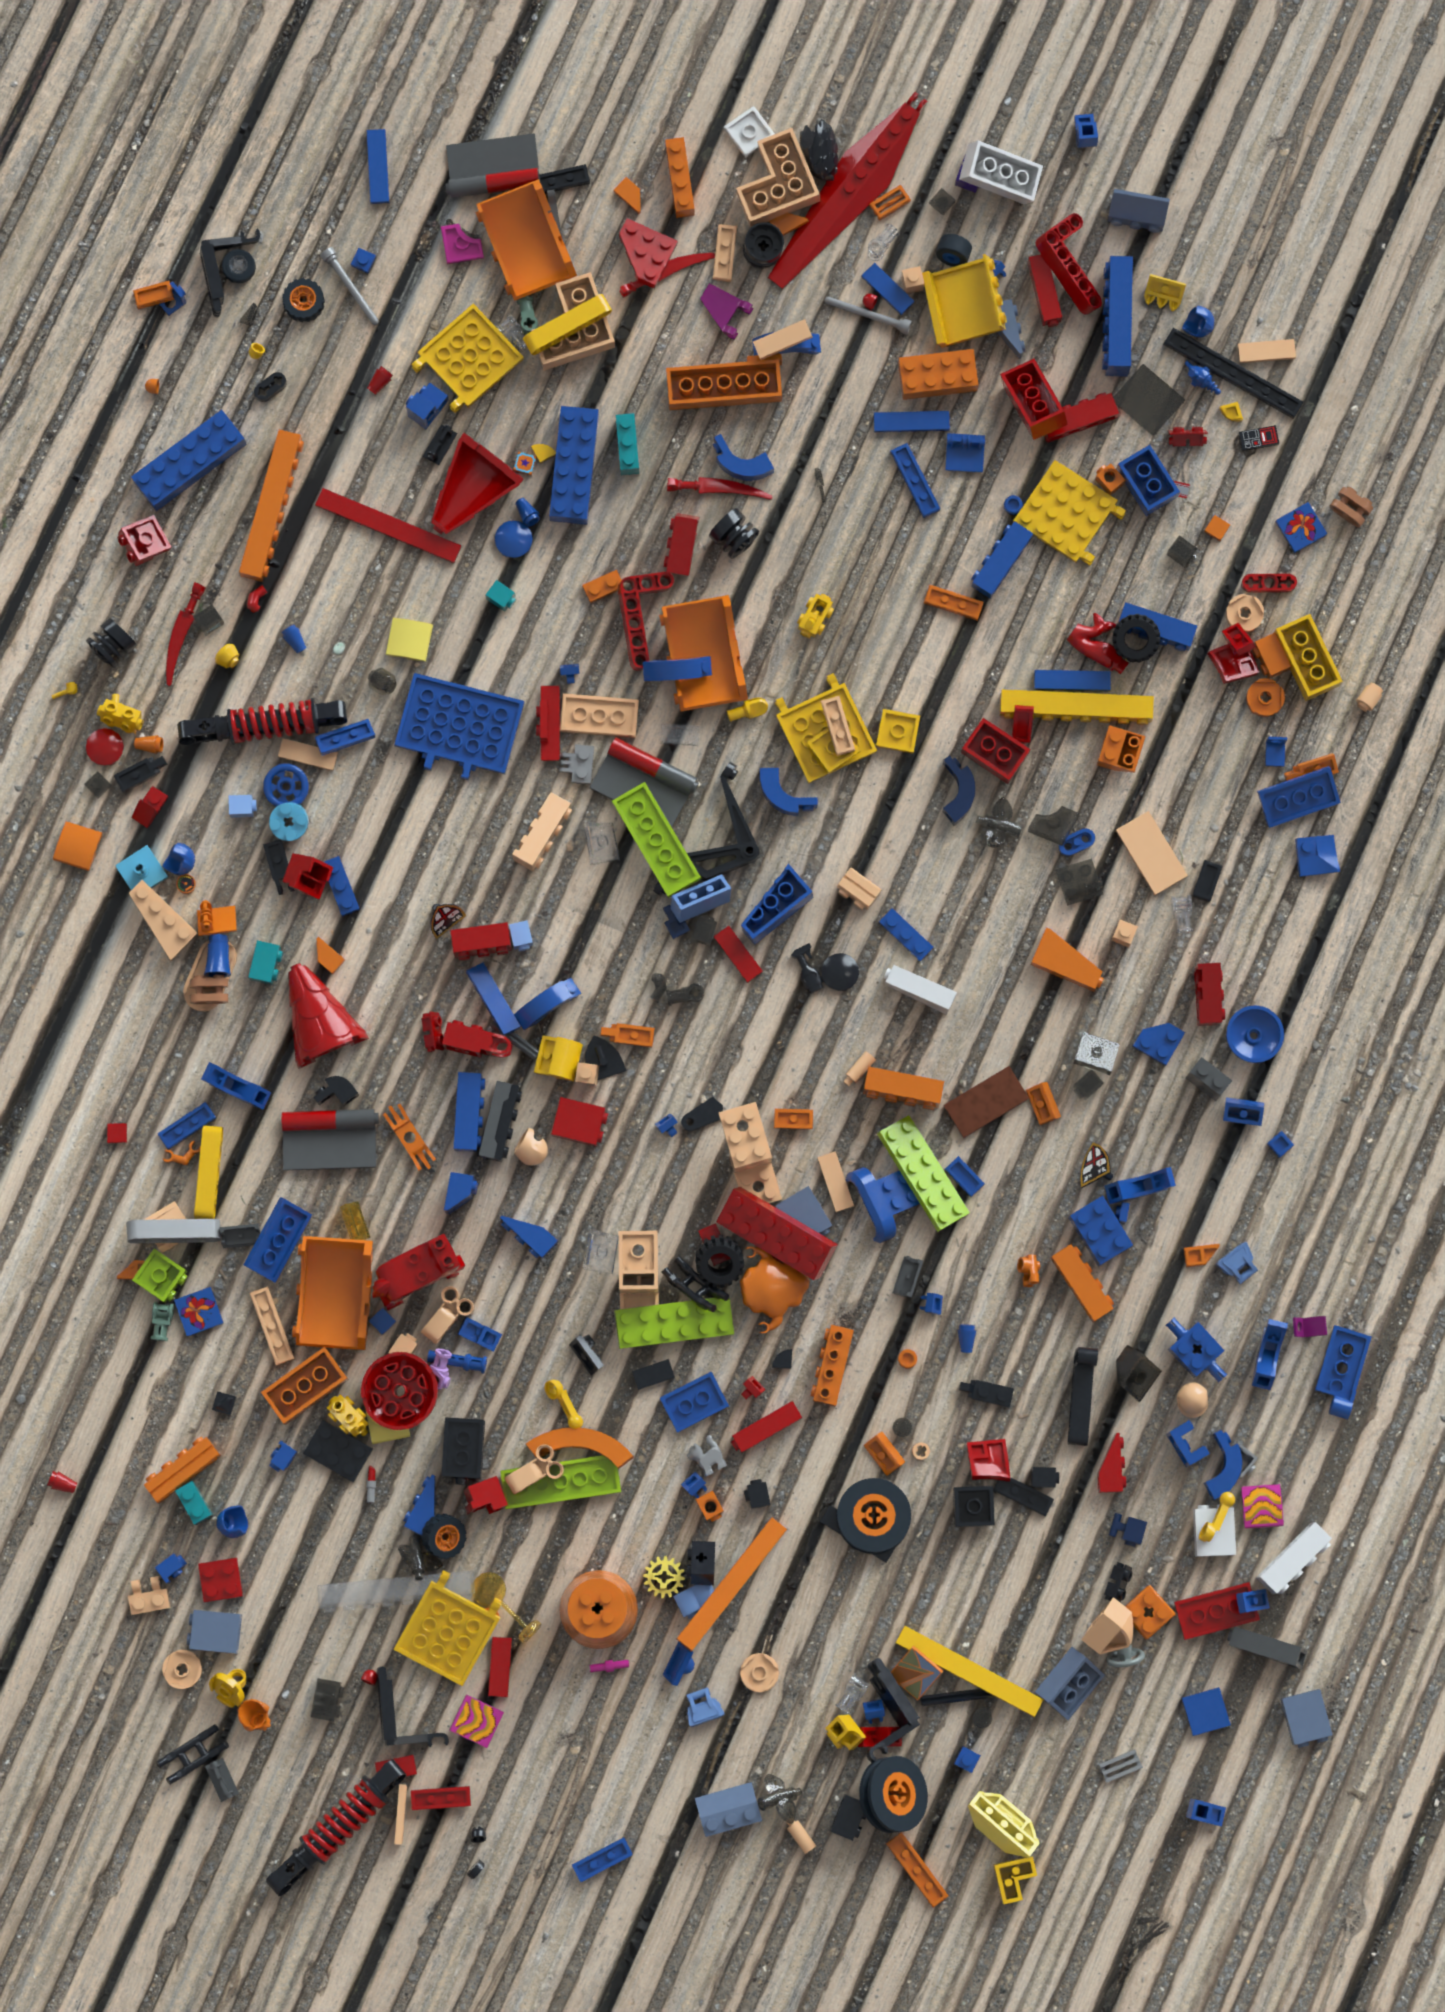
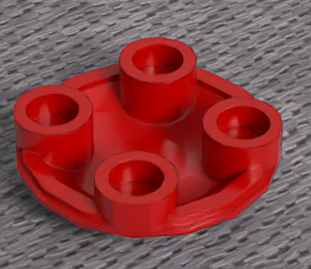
M107 728L98 729L93 732L86 743V751L89 758L96 764L104 766L114 765L121 757L124 749L123 740L120 735L114 730Z

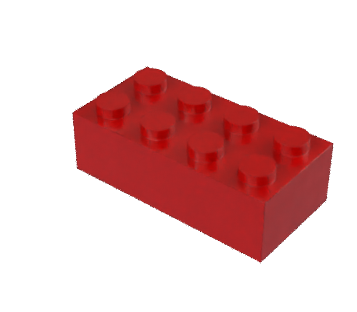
M1035 359L1000 374L1003 387L1033 440L1068 425L1065 411Z

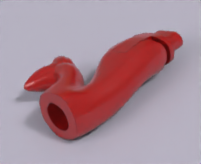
M1093 613L1094 626L1088 627L1078 623L1066 640L1086 657L1106 668H1111V671L1115 670L1121 675L1129 662L1122 659L1111 644L1090 640V638L1098 637L1102 633L1112 630L1116 624L1110 621L1105 622L1099 614Z

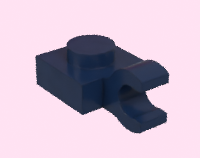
M670 904L663 907V911L669 919L664 924L673 940L690 931L686 921L681 923L678 921L671 910Z

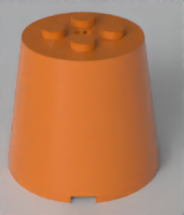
M602 1570L589 1571L576 1577L565 1589L560 1602V1618L568 1635L577 1643L592 1649H605L622 1642L632 1631L638 1614L636 1596L630 1585L620 1576ZM595 1603H600V1606H603V1610H600V1614H596V1611H592V1607H595Z

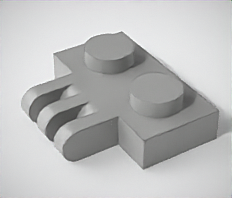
M575 744L574 754L561 753V757L568 758V761L560 760V765H565L567 768H560L559 772L572 774V783L591 785L594 746Z

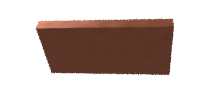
M1010 1066L943 1106L964 1139L1027 1101L1029 1097Z

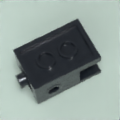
M445 1417L441 1476L456 1478L455 1485H467V1479L482 1480L484 1420Z

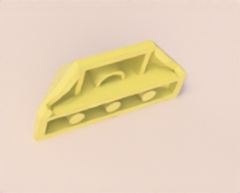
M979 1791L969 1803L968 1808L975 1827L1005 1853L1029 1858L1039 1845V1840L1036 1838L1031 1820L1001 1794Z

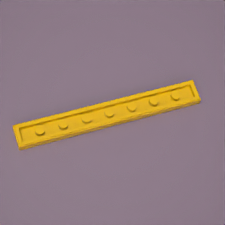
M904 1626L896 1641L897 1645L908 1651L914 1645L938 1667L1034 1718L1044 1700L907 1626Z

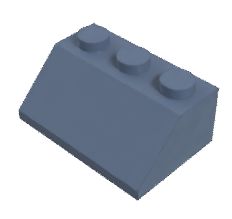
M1114 189L1107 222H1111L1115 226L1128 225L1132 229L1144 228L1153 233L1162 232L1170 199Z
M1071 1647L1047 1678L1040 1684L1035 1693L1065 1719L1069 1720L1103 1679L1105 1674L1087 1657Z
M752 1782L695 1798L705 1837L762 1821Z

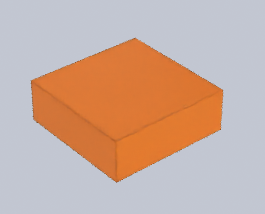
M1214 515L1204 532L1221 541L1230 524Z

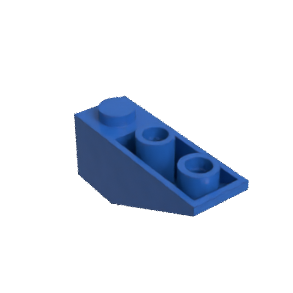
M505 1216L500 1217L503 1221L501 1225L508 1232L512 1230L516 1234L514 1238L520 1244L524 1245L526 1243L530 1247L528 1251L536 1259L538 1257L543 1259L558 1244V1240L544 1227Z
M433 1474L431 1477H426L422 1484L424 1488L422 1494L416 1495L412 1503L415 1505L412 1512L408 1511L403 1519L406 1522L405 1527L420 1535L423 1533L422 1530L425 1527V1523L431 1517H435L436 1476Z

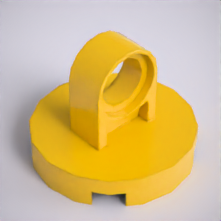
M234 1669L228 1675L217 1673L210 1679L209 1687L211 1692L215 1690L218 1694L216 1698L224 1705L233 1708L235 1705L238 1707L244 1701L245 1695L242 1688L246 1684V1673L243 1670ZM240 1676L243 1679L236 1682L233 1677Z

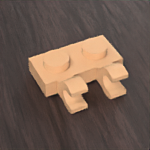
M159 1576L150 1577L153 1591L142 1593L140 1579L131 1581L134 1594L128 1596L131 1615L171 1608L167 1588L161 1589Z

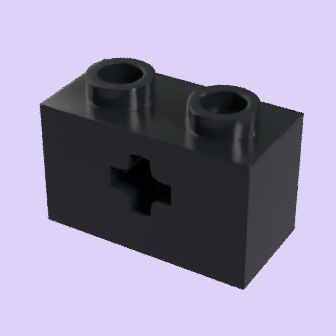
M692 1541V1549H688L687 1560H691V1565H687V1577H691L690 1585H714L715 1542Z

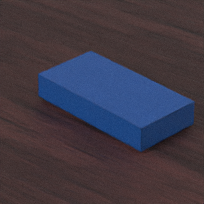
M959 1156L944 1169L970 1197L985 1185Z

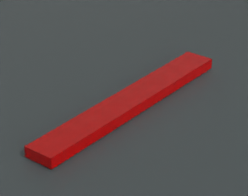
M322 488L315 504L316 507L453 564L462 547L460 544L325 488Z

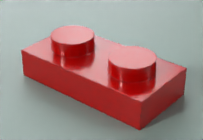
M716 1223L698 1231L702 1241L706 1238L711 1240L713 1235H715V1238H719L720 1234ZM718 1253L710 1259L713 1266H717L731 1258L726 1254Z

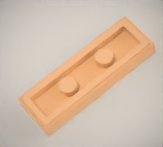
M718 224L712 280L731 282L737 226Z
M804 319L753 341L760 360H763L813 338Z
M1294 339L1239 343L1237 345L1239 364L1296 358Z
M836 696L822 700L821 705L836 756L854 752L855 747L840 697Z
M284 738L282 739L278 758L334 771L338 752L336 751L321 756L316 746Z
M836 1151L817 1157L835 1212L854 1207Z
M399 1784L394 1844L400 1845L403 1843L407 1795L406 1784Z

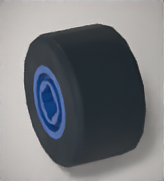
M945 234L939 241L936 256L941 262L952 267L965 264L970 257L972 245L962 236Z

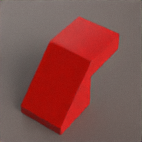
M859 1727L866 1738L858 1747H873L900 1727ZM902 1737L887 1747L902 1746Z

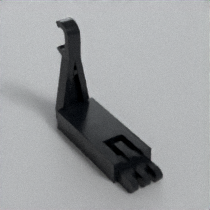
M258 228L255 231V238L247 239L244 237V232L241 231L240 236L209 239L201 242L199 254L213 316L216 318L221 315L224 293L215 252L257 243L261 235Z
M880 1658L868 1664V1669L873 1675L869 1681L900 1728L868 1749L867 1758L871 1763L876 1761V1757L873 1755L874 1750L880 1749L882 1754H887V1746L920 1725L917 1720L920 1717L890 1670L886 1668Z
M378 1667L377 1686L382 1740H385V1746L427 1742L428 1746L431 1747V1740L434 1737H443L444 1744L447 1746L449 1739L445 1733L397 1737L392 1679L387 1680L385 1667Z

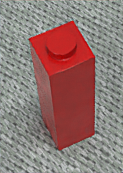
M1041 254L1028 258L1027 263L1042 326H1057L1062 320V314L1051 268Z
M791 1401L732 1435L733 1440L730 1442L735 1451L740 1450L742 1454L801 1420L802 1416L794 1402Z

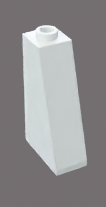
M893 965L892 969L888 968L884 975L886 986L946 1015L957 992L895 965Z

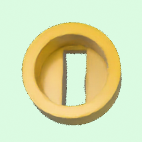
M252 343L248 351L249 356L253 359H259L263 356L265 348L259 343Z

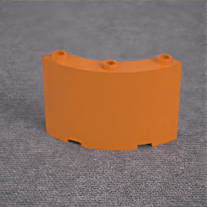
M539 179L476 204L479 210L475 212L479 223H484L494 248L491 254L495 262L499 261L507 284L504 285L508 295L512 294L514 301L577 276L552 212L548 213L551 208Z
M729 595L663 606V614L659 615L661 626H665L670 656H666V659L677 660L711 656L712 675L674 680L677 692L673 694L675 705L679 704L680 711L748 700Z
M303 1236L302 1244L298 1245V1255H301L300 1284L297 1283L296 1295H299L297 1325L293 1326L292 1337H296V1345L366 1350L367 1322L370 1314L373 1241Z

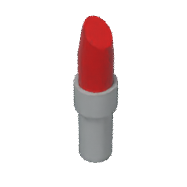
M369 1466L366 1484L367 1503H375L376 1470L372 1466Z

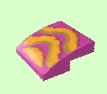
M1280 1484L1241 1487L1245 1529L1284 1526Z
M466 1694L449 1730L488 1748L504 1712Z

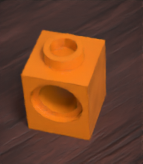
M1111 463L1107 467L1103 465L1096 472V482L1109 495L1114 494L1125 483L1124 477ZM1111 475L1114 481L1107 482L1104 476Z
M713 1490L696 1499L706 1521L711 1519L714 1522L722 1517L721 1513L724 1510ZM708 1502L715 1503V1512L708 1513L705 1510V1505Z

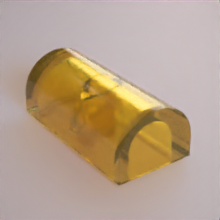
M359 1202L340 1206L339 1208L350 1239L366 1240L371 1238Z

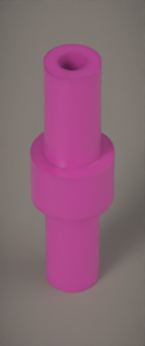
M607 1660L605 1663L590 1665V1672H614V1669L628 1668L629 1660L614 1662L613 1660Z

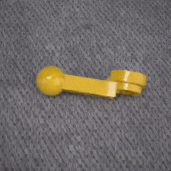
M552 1379L547 1381L544 1386L545 1393L550 1399L559 1400L568 1418L569 1427L572 1429L581 1428L583 1419L577 1414L567 1394V1390H563V1386L558 1380Z
M1224 1492L1221 1494L1220 1505L1212 1523L1206 1522L1199 1533V1540L1210 1542L1215 1532L1220 1531L1229 1507L1235 1503V1497L1232 1493Z

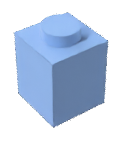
M228 795L229 815L231 818L254 817V811H257V801L253 800L252 795Z
M528 920L509 924L514 949L519 951L530 949V946H533Z

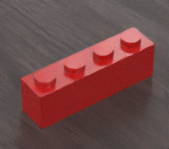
M1100 393L1095 396V399H1083L1075 406L1066 405L1062 407L1065 411L1068 425L1044 436L1047 443L1117 419L1119 411L1112 393Z

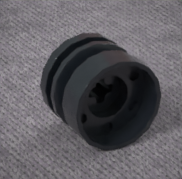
M763 222L752 226L746 234L742 248L746 261L753 267L760 269L775 265L783 250L784 237L780 229L773 224ZM760 245H764L765 251H761Z
M738 508L726 514L709 533V537L717 545L726 541L723 551H729L728 556L730 559H734L739 554L745 552L759 534L757 528L751 529L753 527L751 522L742 526L746 517Z
M108 617L100 625L104 635L101 636L97 632H93V636L98 641L95 642L92 638L88 637L86 642L100 660L116 668L118 664L113 657L122 661L123 658L119 651L122 650L129 654L137 644L117 623Z

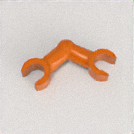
M195 1140L189 1144V1150L184 1156L176 1155L171 1150H165L166 1153L171 1154V1158L168 1160L163 1159V1161L187 1165L195 1154L200 1153L201 1146L197 1150H193L192 1147L195 1144Z

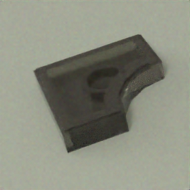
M1061 806L1057 812L1050 815L1036 814L1028 827V832L1062 846L1079 818V813Z

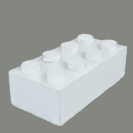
M978 140L968 144L959 180L1021 204H1027L1035 199L1043 165Z
M1316 1522L1310 1523L1256 1579L1272 1595L1282 1594L1288 1589L1289 1585L1287 1583L1290 1580H1296L1302 1575L1303 1571L1301 1569L1304 1566H1310L1317 1559L1315 1555L1318 1552L1323 1553L1331 1545L1329 1541L1332 1538Z

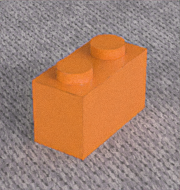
M1276 633L1254 642L1255 648L1252 649V652L1256 659L1259 658L1262 664L1260 668L1264 676L1267 675L1271 679L1290 670L1292 666Z

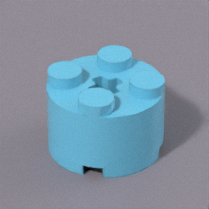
M294 802L278 805L272 811L269 819L272 833L284 841H293L300 838L306 832L309 825L306 810ZM292 817V822L294 824L286 826V821L284 819Z

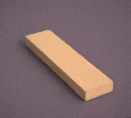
M269 1287L251 1292L250 1296L276 1366L294 1360L295 1358Z

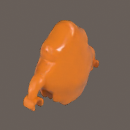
M749 1246L745 1249H752L753 1254L746 1257L752 1258L758 1254L762 1259L758 1261L755 1267L746 1269L744 1276L740 1280L741 1294L744 1305L748 1306L754 1313L763 1312L772 1318L769 1324L766 1322L758 1324L766 1326L765 1331L759 1332L764 1334L776 1329L782 1323L783 1316L789 1307H797L802 1303L803 1295L809 1288L810 1280L806 1275L784 1262H779L775 1257L759 1247Z

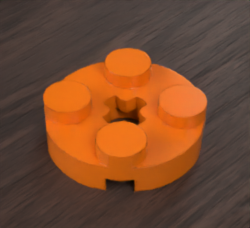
M1269 678L1257 680L1250 686L1246 694V702L1250 711L1261 717H1270L1277 714L1285 701L1282 687L1276 681ZM1267 693L1271 700L1264 702L1260 697Z

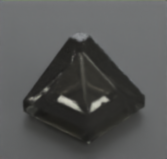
M255 303L242 316L240 323L249 326L253 325L258 312Z

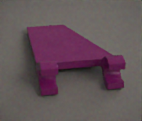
M710 283L700 298L721 331L729 338L735 340L738 335L737 329L728 326V323L738 308L750 315L753 311V305Z

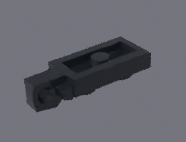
M163 756L156 760L153 757L145 758L115 774L114 777L121 791L125 793L157 776V774L161 773L159 769L168 764Z
M971 1380L970 1384L960 1382L959 1390L968 1392L967 1397L973 1400L1010 1408L1014 1388L980 1380Z

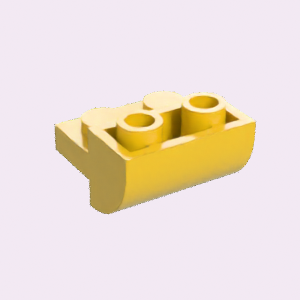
M543 1035L534 1073L574 1082L583 1044L562 1037L556 1038Z

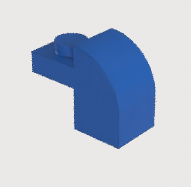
M1093 114L1075 115L1077 147H1097L1098 132Z
M1190 1798L1186 1818L1222 1827L1226 1807Z

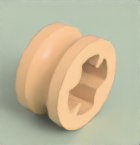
M917 1443L912 1448V1455L917 1460L926 1459L930 1454L929 1446L925 1443ZM918 1446L926 1449L923 1457H921V1454L919 1456L916 1454Z

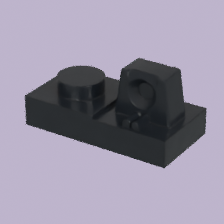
M579 1335L569 1346L592 1376L604 1365L601 1358L591 1349L596 1344L591 1336L586 1335L582 1337V1335Z

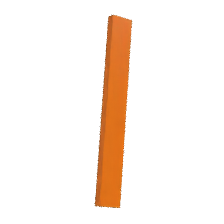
M773 1517L770 1518L676 1640L690 1651L696 1647L787 1529Z

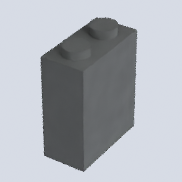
M1202 1057L1186 1076L1188 1081L1215 1101L1232 1082L1229 1077Z

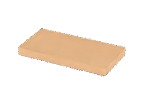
M563 693L560 732L636 738L639 700Z
M1149 811L1116 829V833L1154 896L1188 877Z

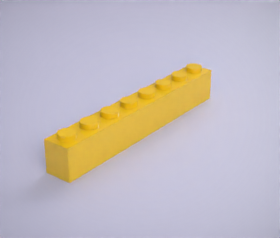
M1002 689L1000 693V716H1004L1005 719H1013L1015 705L1034 706L1033 719L1034 717H1042V720L1045 721L1061 718V721L1066 722L1072 721V719H1080V722L1099 720L1100 723L1118 721L1119 724H1129V721L1137 722L1139 725H1147L1148 722L1153 720L1154 696Z

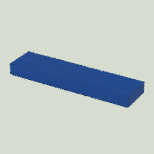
M367 130L370 203H390L386 130Z
M949 411L874 412V433L950 430Z
M908 443L891 450L890 453L922 517L925 518L940 511V507Z
M1035 670L1034 690L1110 691L1111 671Z
M482 962L468 969L466 974L501 1034L506 1036L520 1029V1024L485 964Z

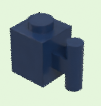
M1115 1513L1109 1536L1116 1537L1119 1530L1123 1532L1121 1540L1125 1541V1545L1136 1547V1544L1141 1545L1147 1522L1128 1516L1124 1524L1120 1522L1122 1515Z

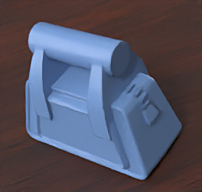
M1247 1242L1241 1243L1216 1262V1266L1228 1276H1234L1239 1284L1258 1271L1252 1263L1253 1256ZM1246 1265L1248 1269L1240 1274L1238 1271Z
M708 1687L687 1694L691 1705L687 1707L690 1727L725 1715L717 1699H711ZM706 1696V1701L698 1704L694 1703V1700Z

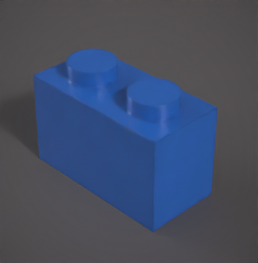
M1226 1097L1223 1121L1262 1126L1264 1103Z

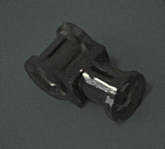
M697 983L678 990L670 991L668 989L666 990L668 1005L670 1007L672 1004L680 1002H700L704 998V989ZM694 988L701 991V993H698V997H694L693 994L690 995Z

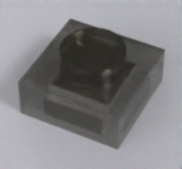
M941 188L929 201V204L944 215L956 200Z
M98 771L84 784L97 798H100L112 786Z

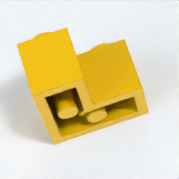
M1033 1856L993 1864L1002 1904L1023 1900L1018 1880L1037 1876Z

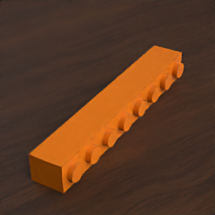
M278 430L240 566L239 574L241 577L263 582L264 577L268 576L269 559L272 560L274 555L273 543L274 541L277 542L279 537L278 525L279 523L282 524L284 519L283 507L284 505L287 506L289 501L288 489L292 488L294 483L293 471L297 470L299 465L298 453L302 452L304 447V441H302L300 434Z

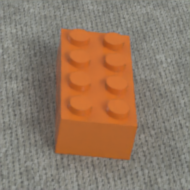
M974 349L899 357L898 368L903 400L975 392L978 390Z
M868 1066L863 1094H867L866 1097L870 1099L882 1097L887 1102L896 1103L898 1100L903 1101L904 1105L915 1107L918 1104L923 1105V1109L934 1110L939 1108L944 1081Z
M323 1347L261 1393L282 1423L286 1425L349 1379L327 1348Z

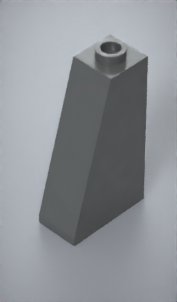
M1235 1626L1233 1630H1230L1227 1639L1231 1647L1302 1670L1307 1651L1302 1647Z

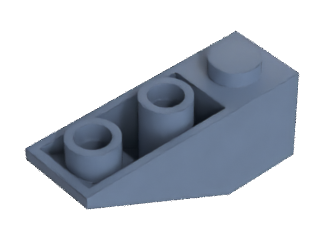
M1012 299L1005 300L1003 305H1001V309L1007 318V323H1005L1006 330L997 333L1020 359L1023 352H1025L1024 341H1020L1019 337L1021 326L1020 323L1016 322L1015 316H1018L1017 306L1013 305Z

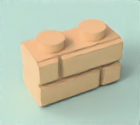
M853 868L847 871L837 885L838 893L846 899L848 897L855 901L853 904L861 910L864 908L868 910L882 891V889Z

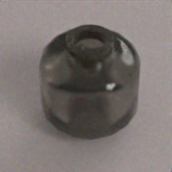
M382 667L372 670L368 675L369 688L382 696L391 694L397 686L395 675Z

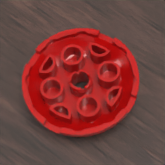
M392 1352L378 1358L367 1369L361 1385V1398L368 1415L379 1425L393 1430L410 1429L422 1423L434 1409L438 1396L437 1380L431 1367L420 1357L407 1352ZM403 1386L405 1394L399 1397L397 1389Z

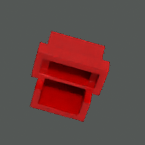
M292 853L282 882L314 899L320 900L325 881L329 882L334 867L314 857Z
M497 1476L470 1485L463 1491L468 1505L465 1506L467 1515L484 1508L487 1509L488 1514H492L504 1509L508 1505Z

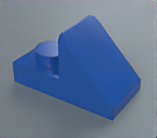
M1266 1589L1236 1594L1240 1613L1270 1608Z

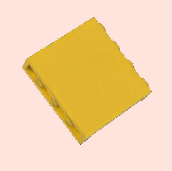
M983 254L982 259L934 273L930 271L922 273L936 342L942 348L1006 330L1005 323H1007V318L1001 309L1003 300L997 291L999 282L997 277H994L993 272L995 264L993 259H990L986 254Z

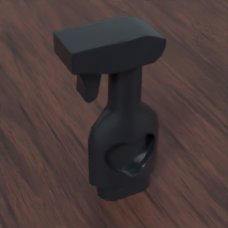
M808 943L794 950L791 956L794 959L797 958L802 968L801 980L806 990H809L812 994L824 987L819 972L816 968L809 966L804 957L806 953L808 958L812 959L810 953L811 945Z

